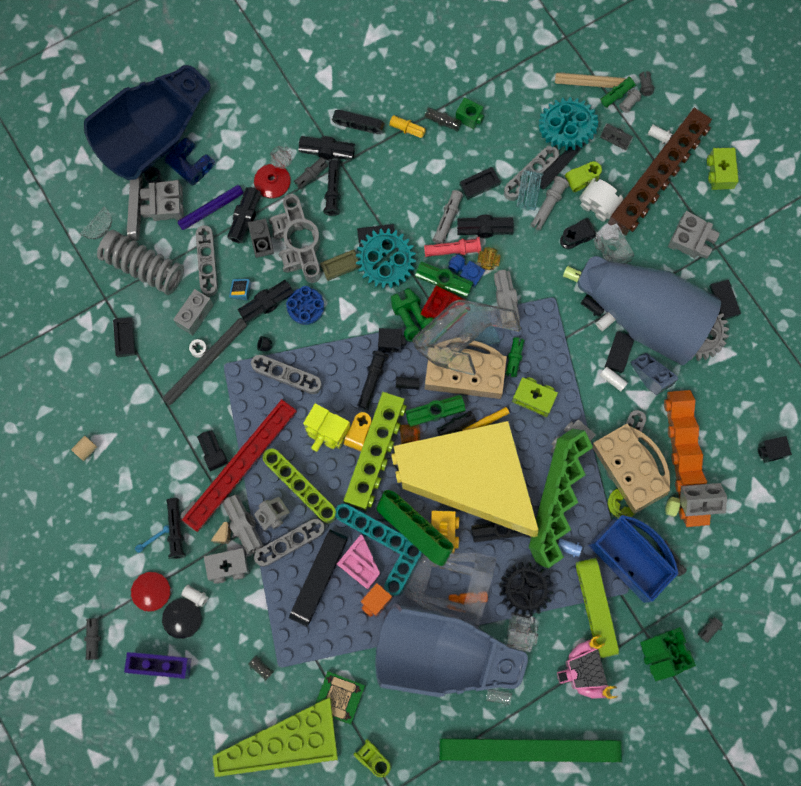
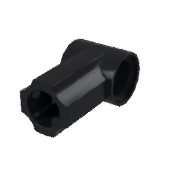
M212 430L205 431L197 436L205 455L203 456L210 472L228 464L222 448L220 449Z

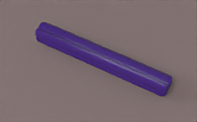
M236 185L177 221L179 227L185 230L243 195L242 188Z

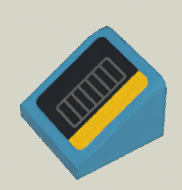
M233 279L229 298L248 301L251 287L250 279Z

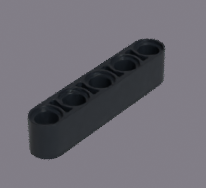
M332 529L328 531L292 608L289 619L308 627L347 543V536Z

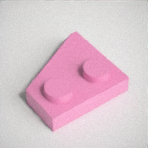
M360 535L337 565L368 590L379 577L380 572L363 535Z

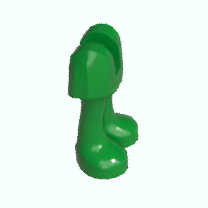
M410 288L403 290L406 297L404 300H401L397 293L391 295V305L395 315H400L405 324V339L413 342L421 339V331L424 336L432 334L437 329L438 323L433 317L426 318L421 315V299ZM409 312H413L420 329L414 324Z

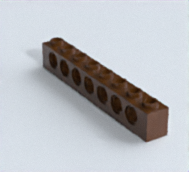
M695 107L692 109L612 214L608 222L609 225L625 236L629 231L634 232L639 225L638 219L646 216L650 210L648 206L651 203L653 205L660 197L658 194L660 190L665 191L670 184L669 178L677 175L681 169L679 165L682 162L684 164L691 156L689 153L691 149L696 150L701 143L700 137L702 135L706 136L712 128L709 126L712 121L710 117ZM679 143L684 144L686 147L680 146ZM669 157L675 158L676 161L670 160ZM658 170L664 171L665 174H660ZM648 184H653L655 188H650ZM637 198H643L645 202H640ZM627 211L633 212L634 216L628 215Z

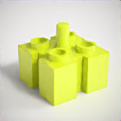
M316 403L303 423L304 427H306L307 435L315 440L311 447L315 452H318L323 442H325L324 445L333 450L335 447L340 450L350 429L349 421L336 414L334 415Z

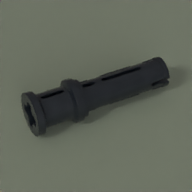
M330 160L328 163V188L324 195L326 207L323 213L328 216H337L340 214L338 205L341 199V195L338 193L340 161Z
M380 351L372 352L373 358L370 366L367 367V379L357 404L358 407L369 410L379 377L384 373L385 361L389 358L387 354Z
M170 498L166 500L170 535L167 538L170 548L168 559H181L186 557V553H184L183 549L185 538L181 534L179 499Z

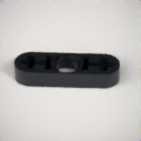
M335 110L332 121L337 125L373 134H382L385 123L380 119L343 110Z

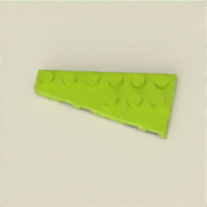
M330 697L214 754L212 757L215 777L338 760Z

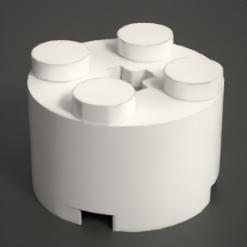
M593 178L579 198L582 202L580 206L585 211H593L596 213L595 216L604 222L606 219H610L623 201V197L621 195L618 197L615 194L617 190L601 179L596 182V178Z

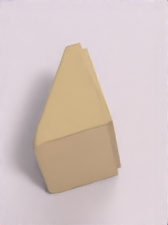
M223 522L211 540L213 543H230L231 529L228 522Z

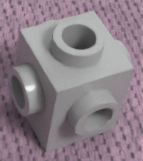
M277 497L270 501L262 502L258 506L260 509L254 516L265 531L271 527L276 529L283 524L282 520L290 512L280 497Z

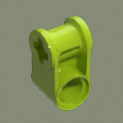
M592 161L579 168L570 170L564 176L569 182L572 192H577L588 186L593 178H596L597 182L602 172V167L598 162Z
M368 739L365 740V744L358 752L353 753L356 759L377 777H385L391 771L389 760ZM380 761L385 762L387 765V770L383 774L376 770V764Z

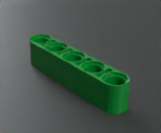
M385 490L376 507L377 511L430 561L439 566L446 565L454 549L453 544L397 493Z

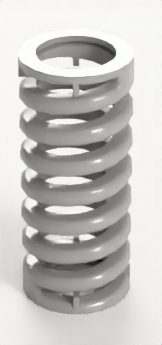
M110 230L103 237L98 247L97 258L99 260H105L107 264L113 265L116 269H122L124 273L130 274L134 278H139L143 283L147 282L149 286L156 287L157 290L164 292L166 295L172 294L182 279L184 273V266L175 262L172 266L173 261L170 258L164 260L162 254L156 255L152 249L147 251L145 245L139 246L135 240L130 242L129 237L121 235L116 230Z

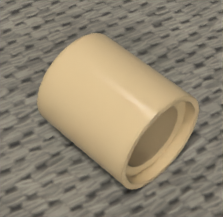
M84 435L71 450L81 460L85 461L97 446Z

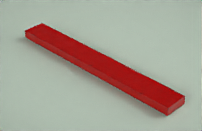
M281 399L182 518V521L198 533L294 417L297 410Z

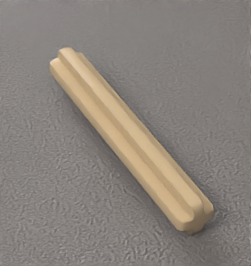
M556 73L555 75L556 84L606 88L617 86L626 79L569 73Z

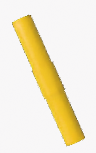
M505 407L462 429V431L487 426L510 414L509 410Z

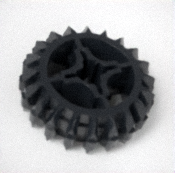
M520 562L519 569L512 565L513 573L508 569L505 571L509 578L501 577V580L506 582V584L499 585V588L505 589L499 595H506L507 598L502 600V603L504 604L509 601L510 605L507 609L510 610L514 606L515 615L519 610H522V617H525L526 611H528L531 617L534 615L533 609H535L537 614H540L539 606L546 609L547 605L544 601L550 603L552 600L547 597V595L554 593L552 590H547V587L553 586V583H546L550 575L543 577L542 574L546 570L542 569L538 572V564L531 569V562L527 563L526 568H524L523 562ZM526 573L534 575L540 581V584L531 583ZM520 574V586L510 589L512 579ZM524 583L533 588L528 592V595L525 592L517 591L524 587ZM542 590L540 600L532 605L533 592ZM512 595H521L526 602V606L517 603Z

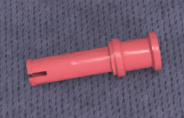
M480 237L472 240L461 239L459 242L424 245L425 257L458 253L466 255V253L473 252L481 254Z

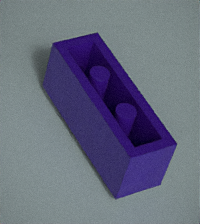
M127 652L124 673L189 679L192 658Z

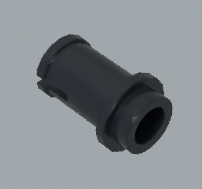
M586 295L581 302V305L594 313L593 316L600 317L605 311L589 295Z
M396 376L395 388H399V390L401 388L418 390L420 378Z

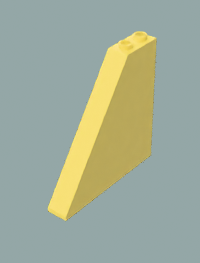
M508 421L394 446V453L391 454L393 465L398 466V471H395L397 483L401 482L404 490L528 536H538L536 519Z

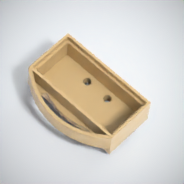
M451 340L430 347L425 390L501 399L507 356H503L500 352L484 343L473 340ZM469 345L481 348L490 354H484L471 349L451 350L446 349V347Z
M627 423L593 443L594 452L633 514L669 494L670 475L666 460L657 445L644 433L630 427ZM638 438L648 443L656 452L663 465L664 476L660 475L653 456L638 441ZM626 478H630L631 481L627 482Z

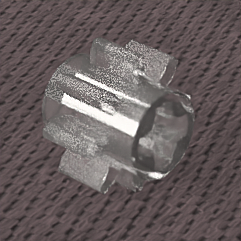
M283 146L275 147L270 153L272 159L270 162L275 168H286L292 162L291 150L287 146L285 148Z

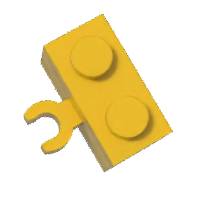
M432 511L431 525L453 544L454 549L451 554H454L455 549L459 547V537H455V529H459V517H455L456 512Z

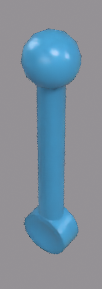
M169 525L164 526L162 531L142 545H137L135 547L136 552L140 553L145 546L164 533H169Z

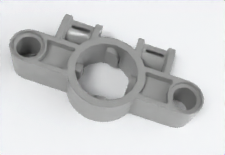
M288 194L283 199L285 213L275 215L269 219V223L274 231L273 237L275 239L284 238L286 249L278 254L282 258L283 271L293 272L302 269L305 280L309 283H316L321 277L315 254L320 246L319 232L313 222L305 219L299 198L294 194ZM290 203H295V204H296L295 207H292V208L288 207V205H289ZM310 230L314 239L310 246H305L301 249L292 246L290 235L294 231ZM309 270L317 271L314 275L307 274Z

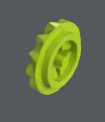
M618 489L614 490L610 494L607 503L610 513L615 517L621 515L634 516L635 514H633L630 507H624L619 510L620 504L618 500L622 501L624 498Z

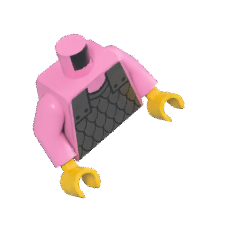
M597 635L591 640L578 644L570 652L569 660L565 661L567 670L557 672L559 684L571 682L572 689H577L580 695L592 699L606 697L608 699H615L618 696H612L610 691L617 687L608 686L598 651L605 643L599 645L596 639L601 637V635Z

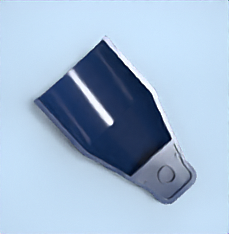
M183 65L174 72L156 77L153 81L142 82L132 88H124L84 120V133L90 147L99 160L117 176L127 180H136L177 145L201 99L209 93L210 82L194 67Z

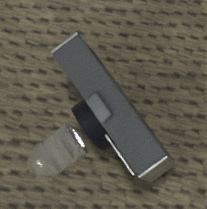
M606 123L600 135L602 139L624 150L628 149L633 139V136L624 132L626 130L625 124L615 128Z

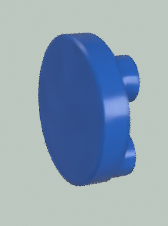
M308 286L295 290L294 294L286 302L289 316L298 324H313L324 313L325 306L321 294Z

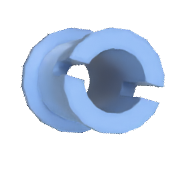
M562 538L559 539L558 546L561 551L573 555L574 558L575 556L579 557L582 550L579 542L576 544Z

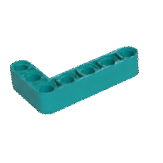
M347 504L338 505L335 509V517L340 522L400 554L384 587L385 591L391 596L401 595L418 566L423 553L419 550L417 556L411 557L409 549L414 545L404 535ZM349 509V516L342 519L340 517L341 511ZM365 518L367 520L366 526L358 528V520ZM381 527L384 529V534L377 538L374 535V531ZM395 537L401 538V544L398 547L391 545V541ZM402 564H408L409 572L407 574H400L399 567ZM396 581L399 583V590L393 593L390 591L389 586L392 582Z

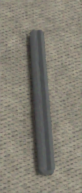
M239 318L163 396V400L168 405H171L247 327V323L242 318Z

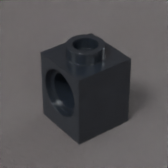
M379 328L378 351L401 353V347H405L406 340L405 336L402 335V329Z
M786 436L765 440L758 444V454L764 463L784 459L792 455Z

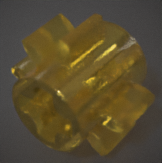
M486 247L484 251H479L477 262L481 263L480 267L485 270H494V266H499L501 255H497L498 251L496 249Z

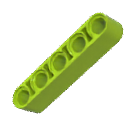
M276 449L266 450L263 454V461L267 467L322 522L327 524L334 522L336 519L334 506ZM276 455L278 459L275 463H269V456ZM285 468L291 469V474L288 477L281 475L282 470ZM298 482L305 483V487L301 491L295 489V485ZM313 495L319 497V501L316 504L309 503V498ZM325 509L333 511V515L330 518L322 516Z
M596 558L576 562V570L592 638L601 635V637L596 639V642L599 645L605 643L603 647L598 649L600 658L618 655V644L598 561Z

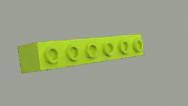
M382 392L347 489L344 504L367 511L368 507H372L375 496H372L374 489L379 488L382 479L379 477L381 470L385 471L388 462L385 459L387 452L391 453L394 445V441H392L393 435L398 434L401 425L398 423L399 418L404 416L407 408L404 405V398ZM392 412L395 416L393 419L387 420L384 418V414ZM380 430H386L388 435L385 438H380L377 433ZM374 448H380L382 453L379 456H373L371 451ZM367 466H373L376 469L371 475L366 474L364 470ZM361 484L369 486V490L366 493L358 491V487Z

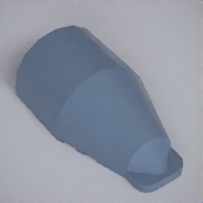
M594 256L587 261L577 282L579 289L590 295L607 313L609 312L617 320L616 322L625 328L632 339L682 366L690 361L701 348L715 324L721 307L720 298L670 271L613 261L608 262L598 256Z
M395 603L387 611L380 628L376 646L375 671L380 688L443 697L445 694H462L464 691L515 689L522 683L528 657L522 649L506 645L454 614Z

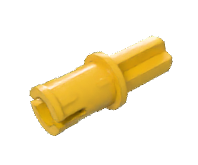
M395 115L392 116L389 124L391 127L419 138H423L426 129L412 123L411 120L407 121Z

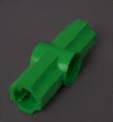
M422 261L415 274V278L465 298L469 296L473 285L472 281L454 275L448 269H439ZM441 277H446L449 279V281L443 283L439 279Z
M457 395L406 410L405 414L409 426L414 427L431 421H439L441 418L465 412L466 409L462 396ZM436 407L441 413L434 415L430 409Z

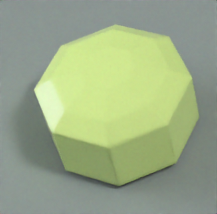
M675 497L668 499L665 506L666 515L671 517L677 516L680 499Z

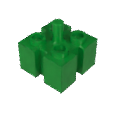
M681 627L640 642L643 654L646 656L644 657V663L646 665L651 664L649 666L650 672L655 682L676 676L696 666L690 650L687 651L685 647L686 639Z

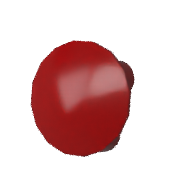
M146 572L140 575L131 587L132 600L139 609L147 612L162 608L171 597L168 580L162 574L156 572Z

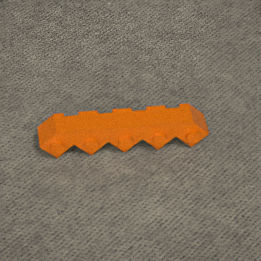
M691 390L667 392V400H664V408L667 411L669 423L668 436L671 438L673 452L671 459L676 473L675 488L679 499L681 486L707 484V480L702 472L703 453L698 444L699 425L694 417L695 398ZM680 503L679 516L681 520H684L686 527L710 525L711 514L686 516Z

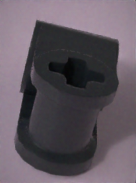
M585 218L564 230L560 238V244L565 249H572L592 240L598 234L589 218Z

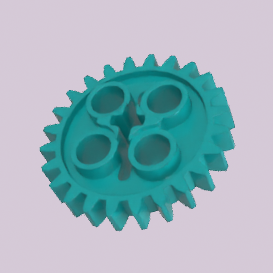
M569 97L568 101L562 98L560 103L555 100V105L549 103L548 109L544 108L543 114H540L539 133H541V137L545 138L546 143L551 142V147L557 144L559 150L562 146H565L566 151L569 146L573 150H575V145L582 148L583 142L589 144V139H594V134H597L598 115H595V109L591 110V104L585 106V100L579 103V98L572 101L571 97Z
M380 228L379 234L372 231V237L366 235L367 242L361 240L360 243L363 247H357L361 254H356L355 256L360 259L356 262V265L361 266L358 269V273L364 272L362 279L369 278L367 284L374 281L375 288L378 284H381L382 289H384L385 285L388 284L389 289H392L393 283L399 287V280L403 283L406 282L404 276L410 278L411 274L408 270L414 271L415 269L410 264L416 263V260L411 259V257L415 256L416 253L410 252L414 246L407 245L409 239L403 240V233L398 237L397 230L390 234L389 228L386 233H383L382 228ZM389 242L392 248L385 250L382 247V243ZM394 249H399V251L390 256L388 261H384L377 269L373 270V267L382 261L383 256L387 257ZM373 253L377 256L378 260L372 262L368 259V255ZM396 256L402 257L404 263H403V264H397V263H395L394 257H396ZM387 268L390 274L382 276L380 269Z

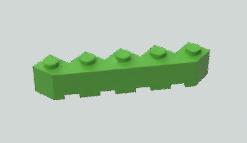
M571 429L557 438L536 517L538 536L531 537L529 549L536 563L546 568H550L564 558L556 540L571 531L563 513L579 503L570 485L586 475L578 460V457L593 448L585 430Z

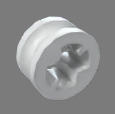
M200 339L190 343L189 350L196 358H201L208 351L205 342ZM196 345H200L203 350L200 349L201 352L197 353L194 347L197 348Z

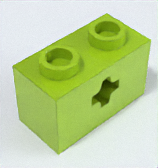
M713 148L710 155L707 156V166H710L708 182L711 183L712 190L734 189L739 182L735 148Z
M522 377L512 402L547 417L558 392L551 386L537 384V381L533 378ZM534 393H538L536 399L533 398Z

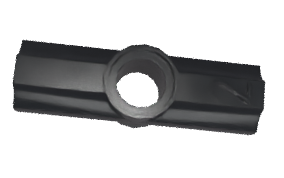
M301 136L298 151L299 153L317 155L324 160L338 158L353 161L355 144L336 141V139L329 136H322L321 139Z
M246 187L240 205H237L234 210L233 223L227 238L235 243L243 244L249 229L248 222L255 220L256 208L262 195L256 188Z
M480 215L477 218H457V235H477L480 238H489L493 235H510L514 232L513 217L493 218L491 215Z
M283 280L271 289H264L257 293L254 299L240 307L238 312L248 324L263 313L268 314L275 310L279 303L289 298L294 292L289 283Z
M496 523L471 525L474 543L528 536L507 527V534L500 535L497 532V527L500 525Z

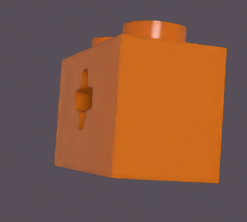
M376 583L360 601L363 605L361 609L370 617L372 615L378 617L393 600L392 596Z

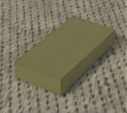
M354 249L320 263L327 281L361 268V266L356 265L359 259L355 257L356 252Z

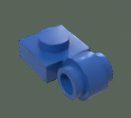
M458 254L453 256L448 263V268L454 273L461 271L460 277L472 281V286L476 287L485 270L471 261L465 265V259Z

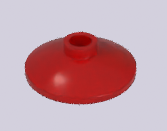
M268 164L261 167L254 177L255 188L261 192V196L270 199L284 195L291 183L288 171L278 164ZM269 177H275L272 181L268 180Z

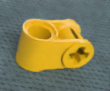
M361 412L354 417L343 445L358 451L362 450L372 422L369 414ZM365 418L368 424L360 426L359 420L363 421Z

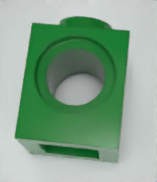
M464 97L456 111L455 120L474 130L477 124L480 125L484 119V107ZM468 113H473V114H475V115H474V116H469V115H467V114H468Z

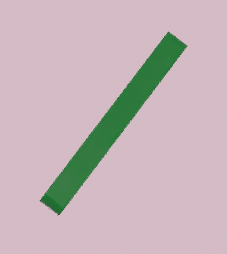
M439 739V760L622 762V741Z

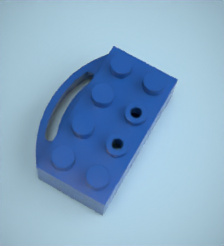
M623 515L615 517L588 545L643 603L653 602L679 574L673 554L661 536L647 524L632 517ZM633 526L646 532L657 543L664 558Z

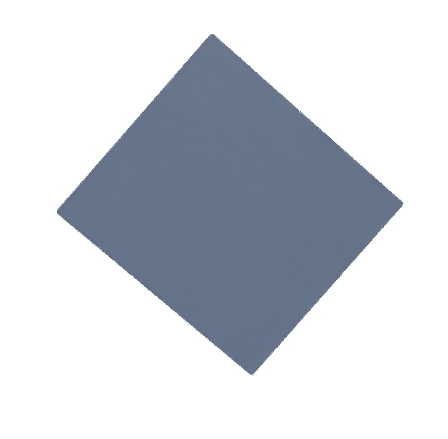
M551 297L518 304L520 323L513 327L503 325L501 310L497 308L443 319L438 322L437 329L429 336H424L421 331V339L413 342L405 340V347H401V353L383 352L389 358L385 361L384 373L379 377L369 410L360 408L357 404L367 379V367L371 364L372 352L378 351L379 332L265 355L317 376L322 384L321 390L317 394H309L256 373L251 366L253 358L230 362L224 365L239 450L280 400H284L297 410V413L266 450L276 449L335 509L338 505L344 504V498L361 451L342 445L340 450L336 447L333 450L324 445L325 442L322 443L318 452L311 449L315 440L307 435L308 433L305 431L306 427H304L303 423L315 403L329 410L334 415L336 414L349 421L350 427L354 417L361 412L369 414L371 420H373L382 392L404 398V405L407 406L406 410L457 395L462 396L466 409L465 412L414 427L409 426L406 414L400 416L398 423L401 425L398 434L393 435L392 441H394L392 451L391 453L387 452L385 458L388 460L385 471L381 470L379 475L382 478L379 488L374 489L372 496H375L371 508L368 507L367 511L355 508L397 532L399 531L376 509L385 490L397 493L430 524L432 511L456 512L455 517H459V529H455V537H459L458 549H455L454 554L450 555L444 566L434 564L423 554L403 593L396 597L392 596L393 600L378 617L374 615L370 617L361 609L363 605L360 601L376 583L385 590V582L400 554L345 525L337 518L329 524L323 522L325 532L322 536L269 566H260L279 667H287L375 648L383 619L389 608L395 603L454 614L474 626L521 616L522 610H519L515 615L514 606L510 610L507 609L510 605L509 601L504 604L502 603V600L507 597L506 595H499L500 592L505 591V589L499 588V585L506 584V582L501 580V577L509 578L505 571L508 569L513 573L512 565L519 569V563L523 562L524 568H526L527 563L531 562V569H533L537 564L529 549L531 536L474 543L471 525L493 522L404 490L401 482L397 483L395 471H398V466L393 465L391 454L394 453V446L403 444L402 436L408 433V429H416L418 431V441L441 436L437 432L438 427L447 424L452 418H458L470 410L477 422L507 407L510 414L489 425L509 422L536 519L553 457L551 449L554 446L551 443L558 436L566 433L564 429L571 421L575 423L577 420H580L587 426L555 298ZM406 327L398 328L402 329V335H404V330L406 329ZM518 337L520 338L519 341H521V338L525 340L521 354L523 358L519 363L517 377H510L511 374L504 376L501 399L425 390L430 347L451 340H473L494 348L503 356H508V353L511 351L513 338ZM469 345L446 347V349L451 350L471 349L484 354H490L481 348ZM506 358L505 372H506L507 365H508V360H509L508 358ZM263 360L255 363L257 368H260V366L266 367V372L268 373L269 367L263 364ZM277 366L272 370V373L275 376H279L283 373V369ZM294 373L290 376V381L297 383L301 376ZM396 376L420 378L419 389L401 388L399 390V388H395ZM304 377V382L301 386H304V383L309 384L310 389H313V387H317L316 381L309 383L306 381L307 377ZM522 377L533 378L537 381V384L551 386L558 392L547 417L512 402ZM538 393L533 394V398L536 399ZM436 407L430 409L434 415L441 413ZM392 412L384 414V418L387 420H391L395 416ZM365 418L363 421L359 420L360 426L368 424ZM380 430L377 435L380 438H385L388 432ZM374 448L371 451L373 456H379L382 453L380 448ZM593 448L578 457L586 475L570 485L579 503L563 513L571 531L560 537L576 544L579 542L582 550L579 557L575 556V558L573 555L561 551L564 558L550 568L539 565L538 572L542 569L546 570L542 574L543 577L550 575L546 583H553V586L547 587V590L554 592L552 595H547V597L552 599L550 603L544 601L547 605L546 609L539 606L541 612L584 603L576 570V562L582 560L597 559L606 598L623 595L629 591L628 586L588 546L611 522ZM262 454L244 476L250 514L256 522V527L254 528L264 547L308 521L319 518L267 467L263 461ZM269 456L268 462L275 463L278 456ZM367 466L364 472L371 475L376 469L373 466ZM283 469L281 475L288 477L291 474V469ZM298 482L295 485V489L298 491L303 490L305 487L304 482ZM361 484L358 487V491L361 493H366L369 490V486L366 484ZM316 495L309 498L310 504H316L319 501V497ZM280 497L290 513L282 520L283 524L276 529L271 527L264 531L254 514L260 509L258 506L262 502ZM325 509L322 513L324 518H330L333 515L331 509ZM349 509L341 511L340 517L342 519L349 516ZM365 518L359 519L357 522L358 528L365 527L367 520ZM314 523L311 530L307 531V527L303 529L308 539L312 537L309 533L313 531L316 533L320 532L319 528L321 525ZM500 525L497 527V532L500 535L507 534V529ZM381 527L374 531V535L377 538L384 534V529ZM332 529L348 537L338 562L357 538L363 535L380 572L379 577L367 590L336 565L308 627L289 619L292 608L328 531ZM302 533L294 534L293 541L295 543L303 542L304 535ZM395 537L391 541L393 547H398L401 544L400 537ZM283 542L276 545L278 553H284L287 549L286 544ZM413 546L409 549L411 557L418 555V548ZM272 547L268 549L270 553L266 555L264 553L260 554L261 558H259V561L267 562V557L273 555V558L277 557L273 553ZM402 564L399 567L400 574L404 575L409 572L408 564ZM526 573L531 583L540 584V581L534 575ZM520 574L512 579L510 589L520 586ZM396 581L392 582L389 586L390 591L393 593L399 590V583ZM524 583V587L517 591L525 592L528 595V592L533 588ZM542 590L533 592L532 605L540 600ZM485 591L488 595L486 603L449 605L448 597L452 594H457L458 596L462 593L476 592L478 594V592ZM512 595L517 603L526 606V602L521 595Z

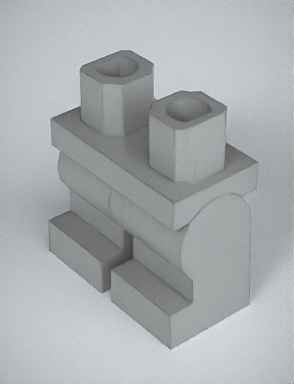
M179 180L156 184L149 183L148 188L140 189L141 200H149V205H141L140 207L143 217H152L154 221L174 218L180 220L184 217L182 203L183 187Z
M686 211L681 217L667 247L673 250L676 248L694 259L697 255L707 259L713 248L704 243L707 240L714 244L720 233L712 229V223H707L705 220Z

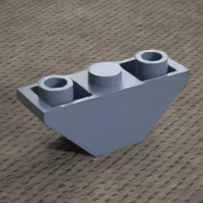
M647 353L640 355L637 359L630 362L646 388L655 395L670 388L678 380L677 375Z

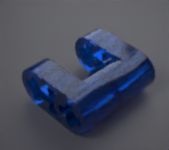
M186 137L167 154L165 163L193 186L213 168L215 160L206 154L192 165L185 158L192 153L196 144Z

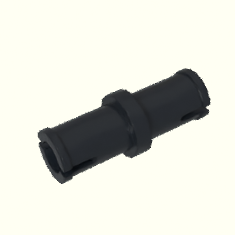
M470 410L458 418H452L447 424L438 427L437 432L441 436L456 431L460 432L462 428L476 422V418Z

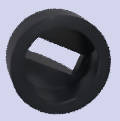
M260 336L257 350L263 352L270 351L272 349V340L268 337Z

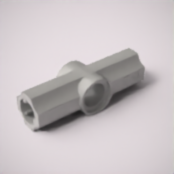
M499 270L494 274L497 305L501 310L503 325L513 327L520 323L516 289H513L510 271Z
M239 495L226 498L222 504L231 520L229 524L231 531L240 538L247 554L255 553L263 547L254 528L256 527L255 519L249 512H246Z

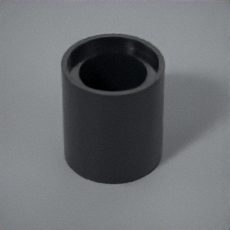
M151 167L144 173L148 185L149 183L164 182L160 170L156 167ZM153 177H158L156 180L151 181Z

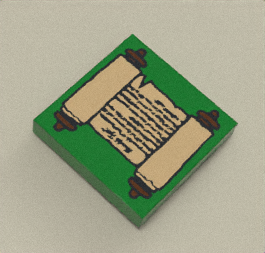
M327 671L316 703L330 697L333 718L351 725L365 685Z

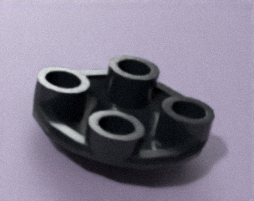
M188 599L172 601L166 606L162 615V624L165 631L170 636L178 639L192 637L201 625V610L194 602Z

